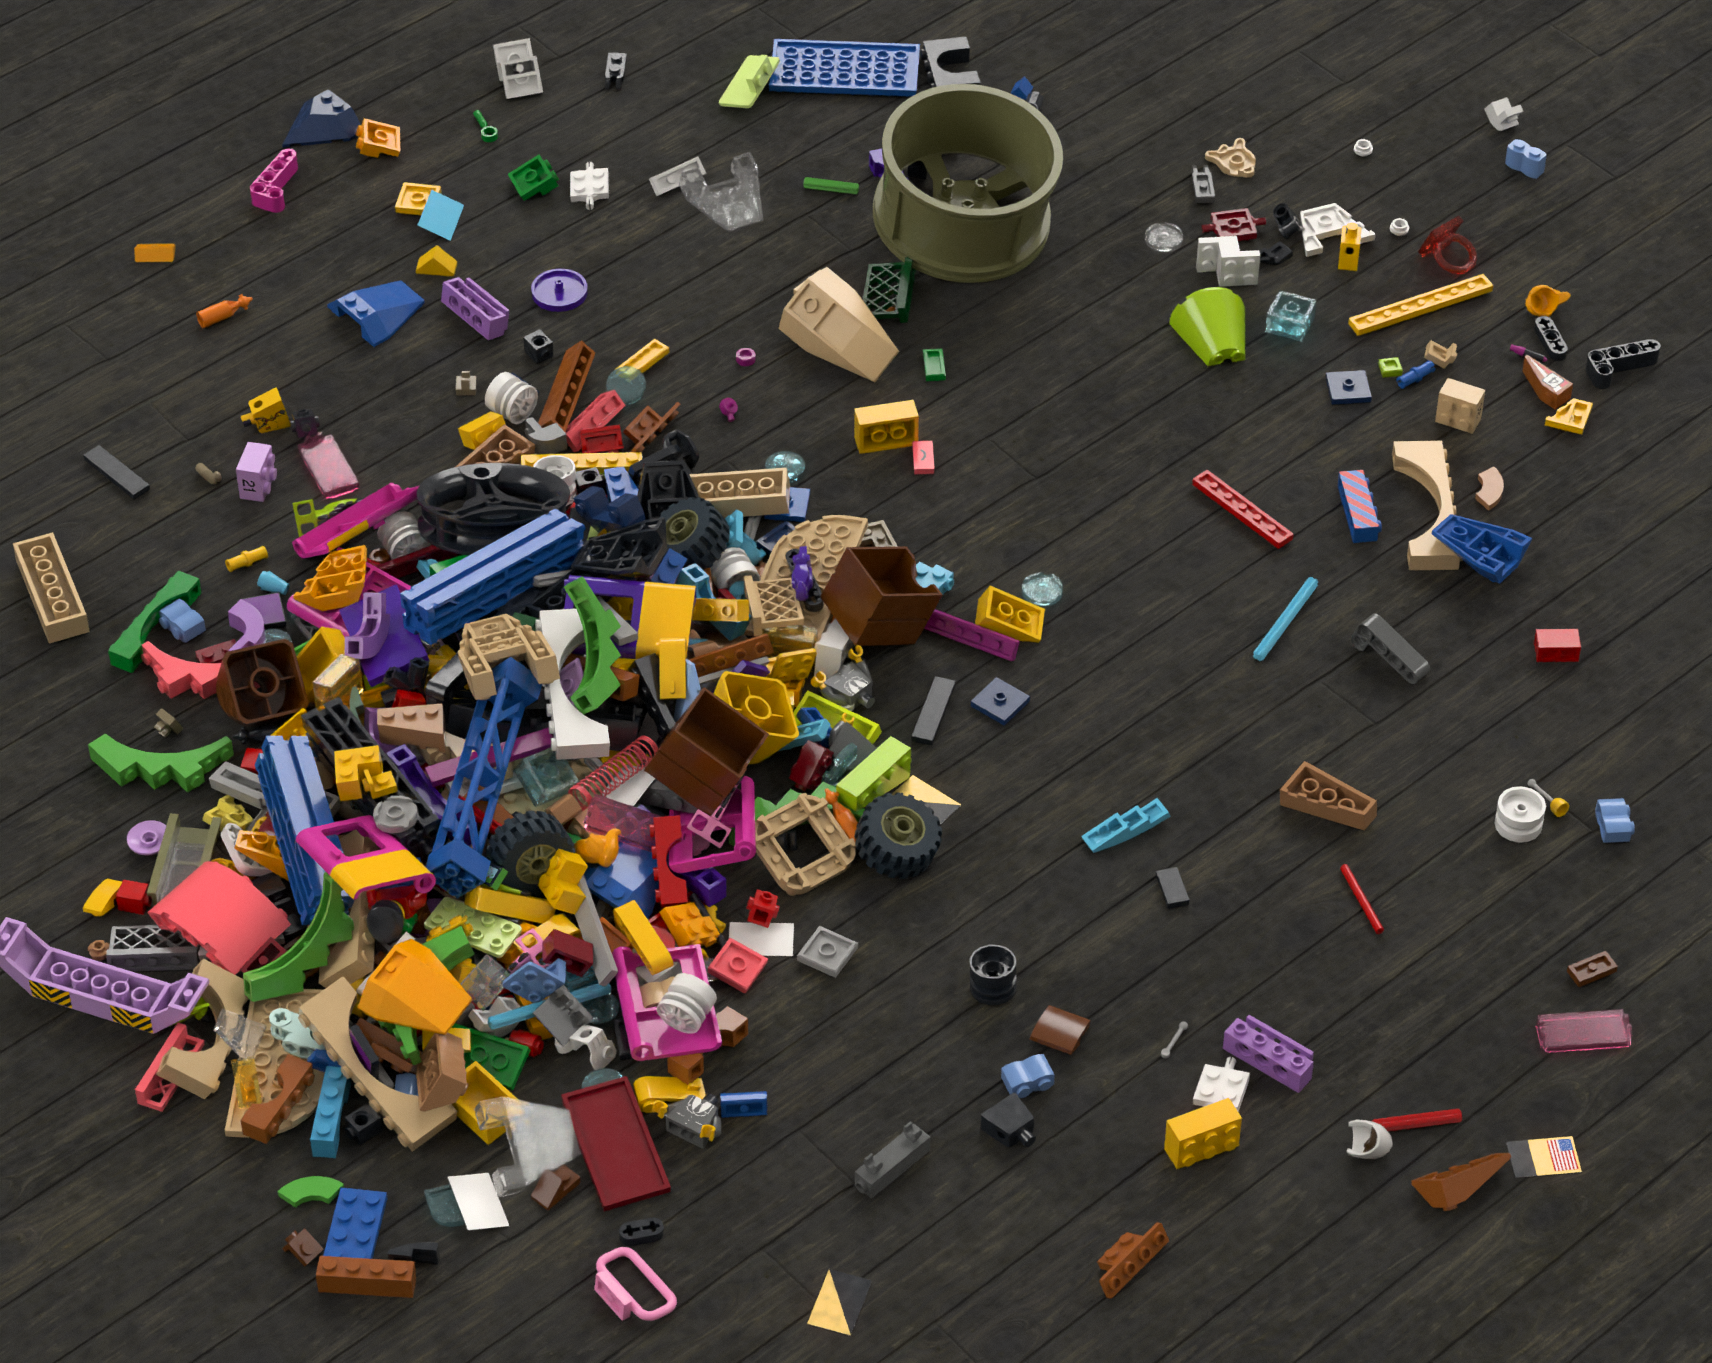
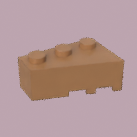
M443 704L377 709L380 743L399 746L403 744L406 746L407 744L419 745L420 749L425 750L427 747L439 748V752L446 753Z

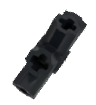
M414 657L409 662L407 673L396 666L390 667L386 671L383 681L392 687L380 692L386 708H392L397 689L422 693L423 697H425L424 687L429 668L428 661Z

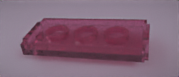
M318 432L314 437L308 435L305 437V442L298 445V451L325 499L344 495L359 488V482L332 434L323 436L321 432Z
M595 794L590 800L583 823L585 824V830L604 836L611 829H619L621 834L618 835V841L652 852L651 846H655V837L650 838L649 824H653V817L662 816Z
M1623 1009L1544 1014L1537 1017L1536 1029L1544 1052L1630 1047L1632 1027L1629 1024V1015L1624 1014Z

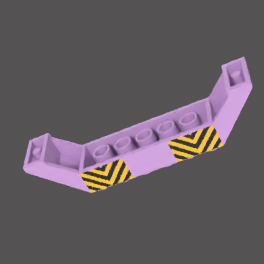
M6 917L0 925V967L31 996L152 1034L188 1017L209 984V979L188 973L184 979L170 984L50 947L32 932L24 922Z

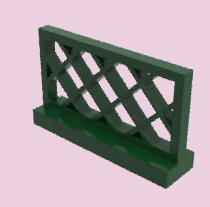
M905 257L904 262L868 265L863 301L869 309L872 307L876 309L872 312L876 319L899 318L900 323L908 322L916 269L912 268L913 260L909 257ZM896 269H901V271H899L896 274L892 273V271ZM873 271H882L877 275L873 274ZM886 275L890 276L886 281L882 280ZM894 281H897L898 284L894 287L890 285ZM876 282L880 284L875 288L871 286ZM884 288L888 289V291H886L883 294L879 292ZM893 293H894L895 295H897V296H896L895 298H893L892 300H890L889 298H887V297H889L890 295H892ZM873 295L878 296V297H877L876 299H874L873 301H871V300L869 299V298L872 297ZM881 301H885L886 304H884L883 306L880 307L877 305ZM891 306L895 308V311H885Z

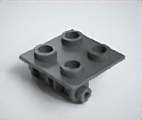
M564 985L555 990L533 1012V1015L563 1047L582 1025H587L593 1018Z

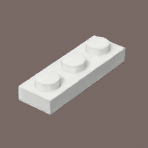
M695 157L650 178L649 181L656 196L702 176L706 172L699 157Z

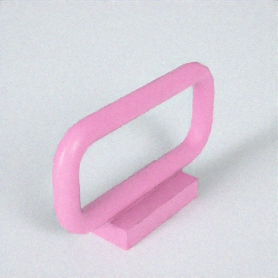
M619 1247L598 1258L596 1262L598 1273L596 1274L594 1290L622 1321L630 1317L631 1311L642 1320L653 1321L669 1314L675 1309L677 1299L674 1293L634 1250L627 1247ZM619 1257L629 1258L665 1297L667 1304L654 1311L644 1310L607 1270L605 1265Z

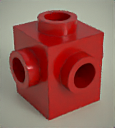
M757 889L755 896H750L746 909L750 910L747 921L768 928L771 919H776L780 906L776 905L778 896Z

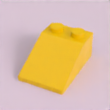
M989 586L978 599L975 624L1019 641L1039 643L1041 641L1045 609Z

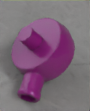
M724 398L719 404L720 410L724 415L728 416L729 422H733L735 420L733 415L738 409L737 404L732 398Z

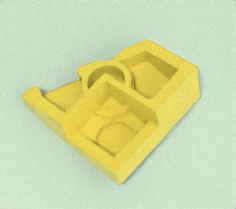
M229 795L220 798L217 807L207 811L203 816V821L211 825L213 817L222 818L219 829L221 832L228 823L236 824L243 831H247L246 828L253 821V818L244 811V807L236 805L234 797Z

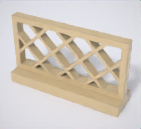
M752 575L743 576L745 598L749 599V614L752 616L751 625L754 636L762 635V629L804 625L800 602L796 600V590L792 588V577L753 581Z

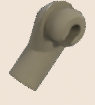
M203 463L196 465V471L210 484H217V482L222 480L220 472L215 471L212 473Z

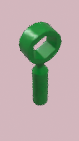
M479 110L474 111L475 118L481 128H483L481 130L482 140L489 143L498 139L497 129L493 126H487V122Z

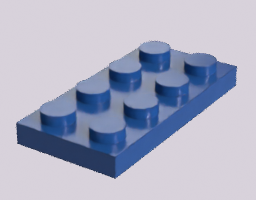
M340 1188L323 1256L373 1259L387 1202V1192Z

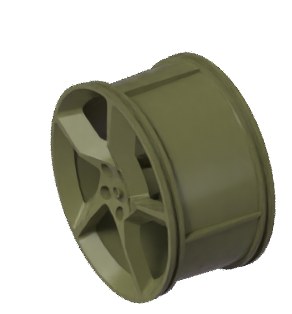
M951 84L930 88L910 97L895 109L888 119L883 132L882 158L884 173L878 182L872 206L874 225L887 248L903 262L905 257L912 259V268L935 278L954 282L976 283L993 281L1015 274L1032 263L1043 250L1049 236L1051 223L1049 198L1058 182L1063 164L1061 141L1048 119L1031 104L1011 93L974 84ZM957 154L979 157L1002 165L1006 169L987 180L978 178L976 180L954 181L950 179L941 155ZM919 160L922 161L933 180V197L915 187L903 175L902 171L912 163ZM1025 187H1029L1032 195L1012 205L999 207L996 201Z

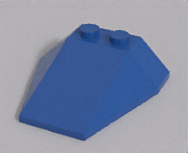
M396 281L352 291L327 304V307L338 317L347 313L361 325L362 337L375 347L388 340L425 302L423 298L404 282Z
M1452 514L1436 526L1431 533L1480 575L1499 584L1518 567L1532 540L1531 537L1512 529Z
M636 830L618 842V855L611 866L603 867L598 863H586L588 867L584 877L590 893L614 908L635 900L646 918L649 919L656 904L655 889H659V881H654L653 868L657 867V859H652L651 846H655V842ZM669 853L666 858L667 866H669Z

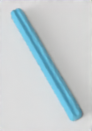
M1309 577L1253 652L1254 659L1262 661L1318 586L1317 579Z
M597 983L571 991L570 993L581 1003L610 994L612 988L609 983L606 987ZM545 1000L490 1016L487 1022L491 1030L533 1018L535 1017L533 1012Z

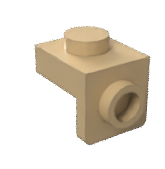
M1431 340L1426 346L1424 358L1445 368L1449 363L1455 361L1457 345L1453 343L1446 349Z

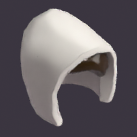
M1353 1120L1349 1122V1127L1352 1126L1353 1147L1352 1149H1347L1348 1155L1362 1159H1377L1390 1151L1393 1145L1391 1135L1383 1126L1367 1120Z

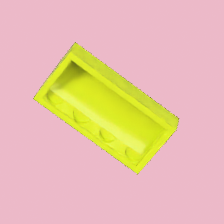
M808 690L793 712L796 724L799 726L802 724L796 715L800 708L816 707L824 719L826 718L829 721L831 728L841 721L843 713H847L846 720L850 721L854 717L853 727L872 744L875 743L882 732L879 724Z

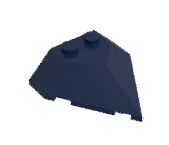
M328 89L303 104L282 146L290 147V144L300 143L301 146L331 143V140L343 139V142L351 141L358 137L356 136V131L361 123L352 107Z

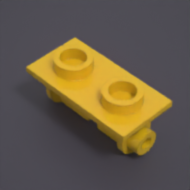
M458 915L448 921L449 925L443 928L437 926L428 932L430 935L427 936L426 941L428 942L462 926L466 937L470 936L474 929L471 923H465L468 919L467 915L464 917Z

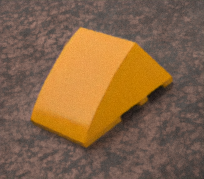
M362 545L330 552L316 568L317 574L313 578L307 579L304 582L306 587L301 593L296 592L293 598L320 611L347 607L358 602L365 582L367 566L366 546Z

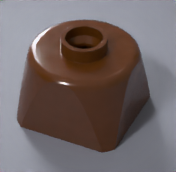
M281 639L232 650L224 655L218 672L216 691L221 708L235 722L248 727H259L262 724L274 723L295 715L302 708H307L309 700L294 646L289 640ZM253 681L260 685L262 693L256 690Z

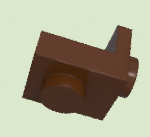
M305 1228L299 1233L296 1231L292 1232L285 1239L287 1244L282 1248L285 1252L289 1249L304 1267L323 1250Z

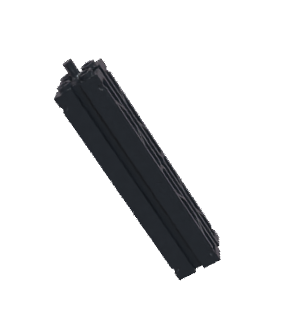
M340 697L325 703V709L321 711L315 708L301 715L303 727L307 731L305 735L308 736L309 746L314 750L315 755L335 780L334 751L378 745L349 708L343 704ZM379 746L383 773L391 771L398 791L372 799L370 792H365L362 784V798L352 801L364 816H373L377 804L381 801L382 803L387 801L388 797H409L417 806L418 819L408 830L391 834L416 858L420 857L422 861L423 855L426 854L429 857V854L432 852L440 826L439 818L436 814H433L432 809Z

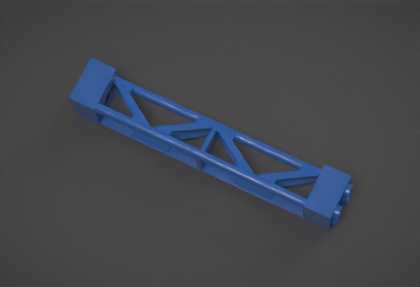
M512 657L491 669L497 695H493L486 700H477L435 843L426 863V868L435 876V884L456 898L485 883L491 861L482 856L525 707L538 700L542 684L537 682L533 673ZM487 700L494 704L490 720L488 721L482 718ZM503 720L512 721L502 754L497 723ZM486 730L484 740L482 742L480 733ZM491 743L493 744L496 769L490 766L487 759ZM473 749L477 752L478 757L469 762ZM464 777L471 780L465 801L458 798ZM479 785L485 787V789L478 791ZM478 800L488 801L478 835L473 803ZM462 811L461 817H460V820H459V823H458L456 814H457L458 812ZM467 824L469 826L472 848L466 845L463 840ZM447 832H452L454 840L444 845Z

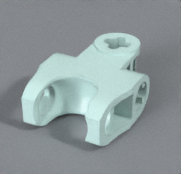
M284 1008L273 1010L269 1016L271 1035L275 1039L283 1041L282 1047L285 1051L297 1057L308 1059L314 1050H325L322 1044L319 1045L314 1040L313 1032L308 1027L304 1028L298 1019L299 1014Z

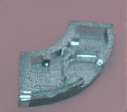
M848 744L833 760L835 765L831 771L825 772L821 783L825 782L836 787L847 768L857 759V746L855 744Z

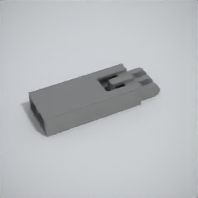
M225 761L209 777L211 788L259 809L267 806L263 792H261L262 788L257 774Z

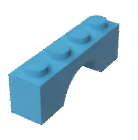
M696 563L681 569L675 584L696 586V598L716 599L710 588L709 575ZM749 614V621L709 622L731 641L745 633L752 616Z
M326 1066L310 1138L313 1157L336 1158L340 1140L341 1112L343 1104L348 1103L351 1089V1078L347 1079L343 1075L341 1067Z

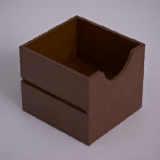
M907 546L847 547L835 568V573L832 574L820 598L855 646L915 644L943 596L935 584H930L926 588L918 584L914 576L915 557Z
M703 687L673 726L644 771L691 805L711 816L741 779L747 769V765L762 746L769 733Z

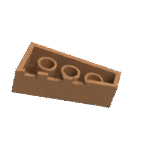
M1306 761L1302 763L1280 789L1281 806L1357 829L1365 830L1377 816V801Z

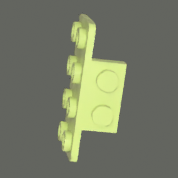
M768 55L748 56L720 98V106L751 108L780 63L779 58L768 57Z
M444 897L424 922L425 929L431 930L437 926L443 928L449 925L448 921L458 915H461V917L467 915L468 919L465 923H471L474 929L471 935L467 936L470 946L497 958L504 956L522 932V927L518 924L488 912L473 909L463 902L450 897Z

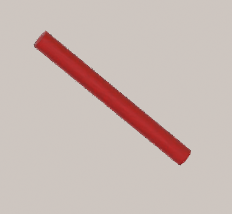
M1347 864L1342 865L1340 870L1376 934H1381L1384 928L1349 866Z

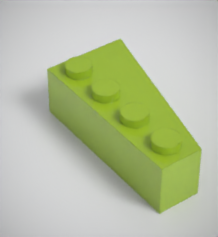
M890 736L836 785V792L839 793L838 801L857 812L876 797L884 795L909 779L911 748Z

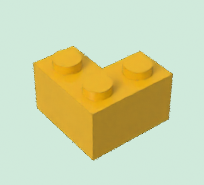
M378 745L334 751L336 786L340 801L362 798L361 779L365 778L363 770L368 769L371 777L383 773V763Z
M559 848L551 858L550 866L546 873L540 877L538 887L554 909L575 915L586 897L578 883L588 866L579 854Z

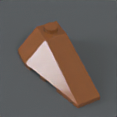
M1494 1153L1469 1161V1164L1449 1167V1171L1429 1173L1411 1180V1182L1433 1208H1443L1444 1211L1457 1208L1458 1203L1466 1201L1511 1158V1154Z

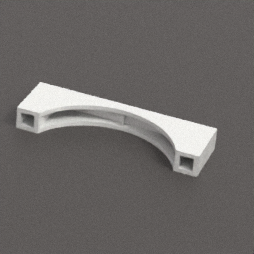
M577 609L540 611L539 620H536V631L542 632L555 653L560 674L566 658L574 649L585 642L581 620ZM560 679L547 684V687H544L545 700H549V704H546L547 717H551L552 720L549 721V734L554 736V738H551V750L556 751V759L609 757L610 740L608 726L591 720L579 712L567 699Z

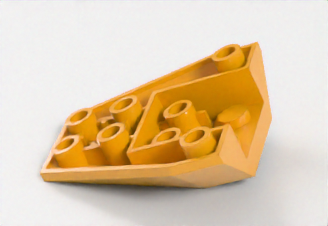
M409 939L394 945L371 974L357 1008L378 1021L446 1035L471 1003L472 998L429 948L413 939Z

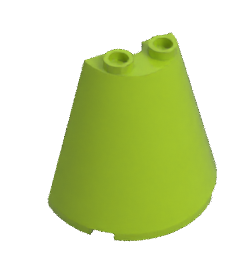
M1210 287L1188 295L1185 302L1175 307L1170 317V325L1207 366L1221 364L1224 359H1231L1232 362L1245 360V306L1239 295L1232 293V290L1227 288Z

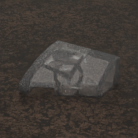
M221 1009L214 1031L246 1064L250 1065L261 1042L266 1025L244 1018V1016Z

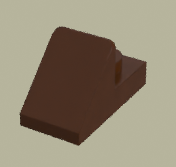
M564 1164L554 1173L546 1168L532 1192L531 1198L548 1211L581 1183L580 1176Z

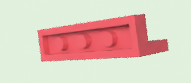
M615 389L600 394L568 425L565 432L567 444L573 452L581 449L580 430L604 427L626 406Z
M177 1023L136 1087L135 1093L138 1104L163 1112L178 1086L174 1083L163 1086L161 1082L164 1078L156 1075L162 1057L172 1046L183 1050L186 1042L196 1045L193 1050L188 1052H200L205 1045L204 1040L188 1035L185 1024ZM160 1093L164 1096L160 1103L150 1100L152 1096Z

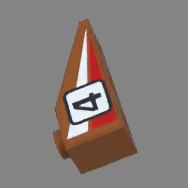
M1525 356L1523 373L1541 401L1556 410L1571 399L1573 383L1532 357Z

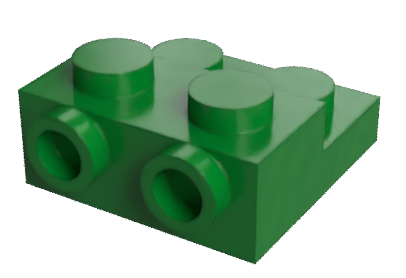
M540 154L508 173L523 201L539 191L542 195H545L559 186L556 182L559 180L554 170L550 172L553 169L547 159L543 161Z

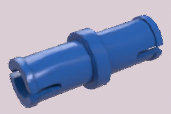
M1428 360L1418 367H1412L1404 375L1397 377V381H1400L1397 383L1399 387L1404 389L1406 386L1419 382L1424 376L1434 372L1433 362Z

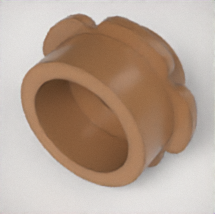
M96 940L88 946L89 955L94 960L101 961L107 958L108 943H105L103 940Z

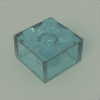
M1279 290L1267 313L1265 332L1302 342L1315 318L1317 300Z
M551 748L522 759L514 769L516 776L535 807L568 794L569 789L579 782L566 759L557 760L556 751H552Z

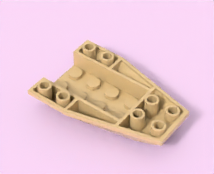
M828 267L808 277L783 309L779 329L810 354L873 382L877 381L899 353L897 347L857 291Z

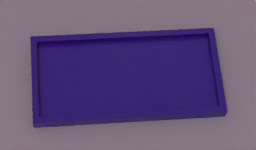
M397 584L378 592L386 593V614H390V625L384 644L375 656L359 659L370 687L384 682L383 678L390 667L396 666L400 670L407 672L409 662L414 657L430 661L419 634L414 635L404 628L402 614L406 610L401 607V592ZM363 599L339 610L349 636L355 635L362 625Z

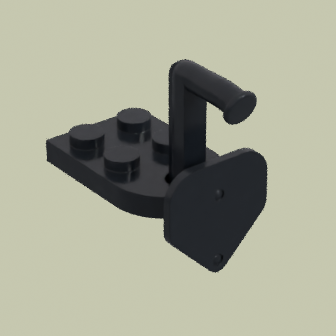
M678 429L666 434L663 438V450L630 466L628 474L635 485L639 486L643 464L645 462L683 460L689 474H692L689 468L693 469L696 467L699 460V452L691 438ZM676 439L677 445H672L671 441Z

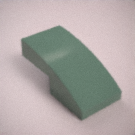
M355 686L352 687L350 694V711L360 722L358 715L365 713V708Z

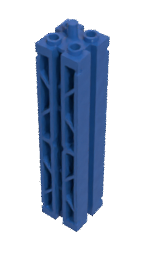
M553 509L549 514L540 516L412 586L410 590L401 592V607L406 610L402 614L404 628L414 635L420 633V638L432 645L438 642V639L449 636L463 628L466 623L474 622L506 604L511 598L533 587L534 576L569 569L584 544L582 539H584L583 532L586 530L585 525L572 518L569 519L566 514Z
M266 736L261 747L263 753H259L255 762V768L258 771L259 782L298 913L301 915L302 925H310L319 907L323 891V877L326 871L295 840L300 831L334 823L312 749L309 746L308 736H291L289 740H284L283 736ZM338 835L326 836L343 853ZM343 890L341 891V896L345 906L344 913L349 915L348 909L352 908L355 899L353 900Z

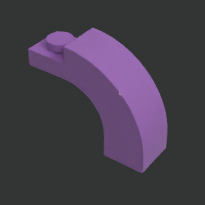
M363 593L362 625L355 635L345 636L344 658H371L381 649L386 640L390 625V614H386V593Z
M240 599L228 611L230 627L241 631L244 635L229 651L266 643L264 621L261 613L253 605Z

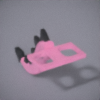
M745 773L711 816L698 809L687 828L718 848H721L732 829L720 823V820ZM697 815H701L708 820L702 831L692 827V822ZM716 826L726 831V836L720 843L710 837Z
M534 928L515 940L524 952L508 967V970L502 974V977L494 985L476 995L475 998L477 1000H482L503 987V980L527 962L532 961L544 969L549 966V964L541 965L535 958V956L542 952L543 939ZM528 934H532L538 941L531 948H527L521 941Z

